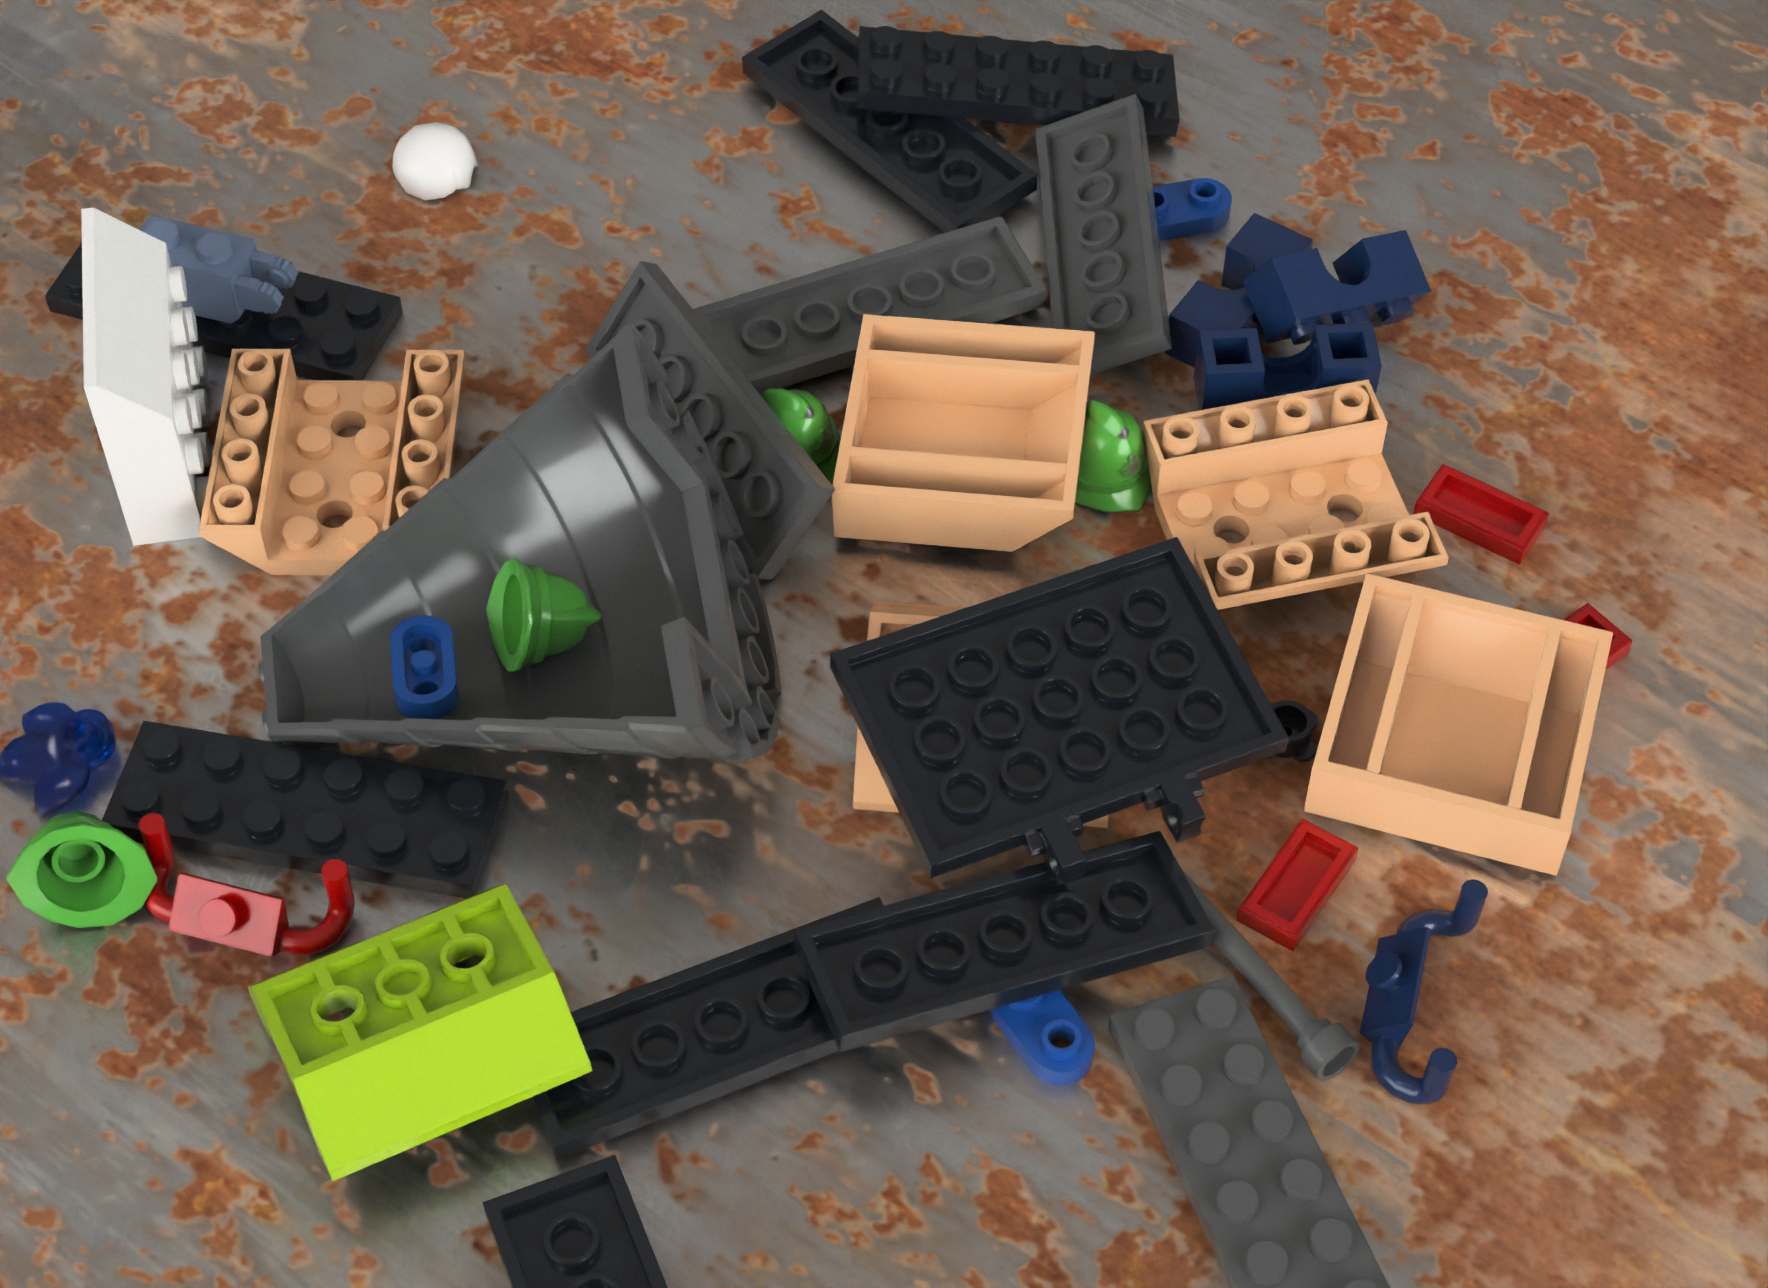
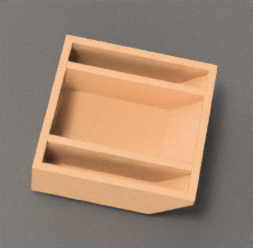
M863 314L832 484L835 488L832 494L834 537L1013 552L1072 520L1075 508L1095 332Z
M1366 573L1314 759L1304 812L1557 876L1572 830L1613 632Z

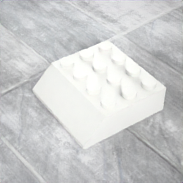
M94 207L81 209L84 390L133 546L201 537L199 527L209 476L203 477L204 467H211L212 461L208 433L201 432L202 424L210 423L209 403L205 388L199 389L200 381L208 380V368L204 347H193L192 343L198 341L194 309L192 306H182V302L187 301V287L183 267H172L165 242Z

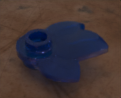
M51 702L33 708L22 716V726L26 734L13 739L0 754V780L18 783L34 782L36 812L44 816L59 810L76 799L85 790L91 770L103 766L113 755L116 747V738L112 722L98 710L84 709L75 712L65 703Z

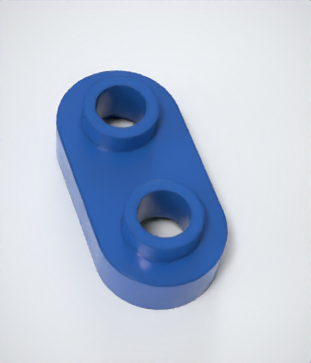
M1198 178L1153 187L1159 242L1213 232L1224 227L1229 221L1232 196L1229 189L1216 180Z
M421 615L408 618L399 623L393 629L390 636L392 679L396 706L399 712L407 718L440 719L448 715L456 707L459 700L453 632L449 624L438 617Z
M1060 990L990 1009L994 1022L1030 1070L1042 1081L1053 1085H1068L1079 1081L1089 1072L1093 1063L1095 1047L1093 1034ZM1055 1038H1065L1072 1044L1066 1048H1059L1052 1045L1050 1041Z

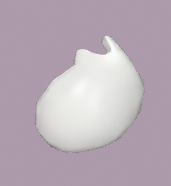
M441 122L415 125L400 138L393 154L392 167L396 179L407 194L427 201L445 198L454 193L456 189L469 188L473 169L477 168L478 164L470 141L458 128Z

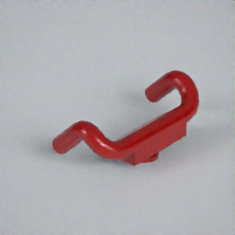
M150 813L143 816L139 821V830L148 857L158 877V881L144 904L155 917L169 923L168 930L273 957L281 952L304 956L323 952L338 943L349 929L354 913L355 899L347 864L344 861L332 859L322 866L321 873L328 898V909L325 918L314 928L306 930L289 927L284 898L182 872L178 873L174 897L171 896L167 891V886L173 872L175 856L165 820L160 814Z

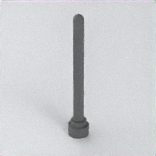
M1183 871L1215 929L1213 943L1299 1037L1297 1046L1302 1050L1300 1055L1302 1062L1320 1081L1331 1079L1341 1073L1357 1056L1360 1044L1342 1024H1332L1326 1018L1319 1020Z

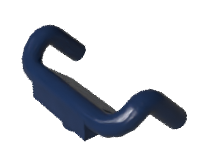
M1471 879L1463 883L1453 911L1427 909L1413 913L1400 924L1395 935L1379 938L1375 958L1366 970V981L1369 984L1360 1034L1372 1043V1070L1379 1084L1392 1096L1411 1104H1431L1439 1101L1446 1094L1457 1065V1057L1451 1050L1438 1048L1431 1053L1423 1077H1414L1401 1068L1398 1062V1052L1413 1026L1430 935L1462 936L1473 930L1478 923L1488 895L1486 885L1479 880Z

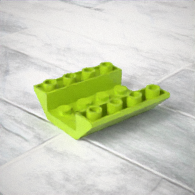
M507 884L494 886L247 986L269 1039L273 1038L299 1097L310 1132L332 1182L592 1072L590 1060L556 974ZM475 955L483 959L479 964L470 968L454 967L456 963ZM345 1008L355 1010L351 1016L344 1020H325L328 1015Z

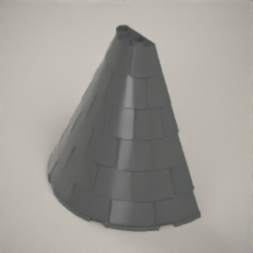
M633 323L620 328L617 335L574 375L567 373L457 474L451 479L443 478L387 530H382L320 587L261 636L262 660L259 661L258 670L264 684L266 710L262 713V722L272 742L302 741L360 744L369 741L422 747L450 745L503 751L530 749L586 755L613 753L669 759L683 756L740 763L764 755L772 748L777 738L780 719L774 710L771 700L781 695V686L773 633L760 582L755 573H749L743 554L734 542L744 534L710 452L688 410L678 412L669 390L664 385V383L668 382V374ZM514 557L526 565H539L544 571L570 579L583 590L588 602L602 613V619L588 629L581 642L566 652L544 658L542 662L536 665H525L519 671L508 672L500 662L492 642L486 606L497 574L503 564ZM421 615L438 617L447 622L453 632L459 700L456 707L448 715L440 719L407 718L399 712L396 706L392 679L390 636L393 629L399 623L411 617Z

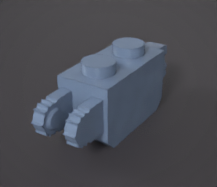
M150 214L139 229L166 243L172 267H183L187 287V301H183L182 306H192L197 316L232 324L240 319L245 309L256 312L263 311L265 314L277 313L284 298L277 288H291L299 273L293 266V262H289L287 258L283 259L281 256L276 257L274 254L257 251L255 241L252 238Z

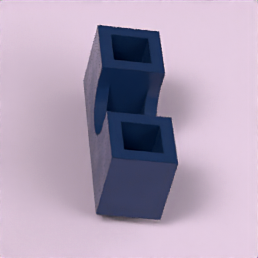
M1254 213L1226 246L1221 285L1231 290H1220L1198 280L1169 314L1172 349L1166 350L1165 354L1195 368L1199 331L1257 328L1258 336L1260 337L1263 331L1243 281L1271 257L1312 249L1313 239Z
M1406 230L1363 238L1332 263L1339 281L1326 269L1318 248L1271 257L1243 281L1267 343L1291 338L1294 345L1311 341L1314 325L1366 323L1377 319L1381 320L1382 325L1399 322L1414 313L1412 305L1431 292Z
M1372 322L1314 325L1310 344L1303 351L1283 358L1269 357L1262 354L1257 328L1199 331L1193 378L1199 410H1205L1369 379L1376 395L1382 365Z

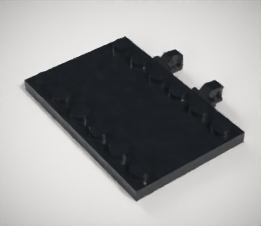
M1177 537L830 653L831 671L930 879L1024 845L1031 858L1043 854L1045 863L1058 886L1083 877L1086 867V858L1075 838L1082 835L1083 824L1140 803L1144 804L1147 811L1157 807L1161 808L1163 820L1177 843L1201 835L1202 821L1206 818L1196 799L1203 796L1204 788L1201 781L1285 752L1289 741L1286 731Z

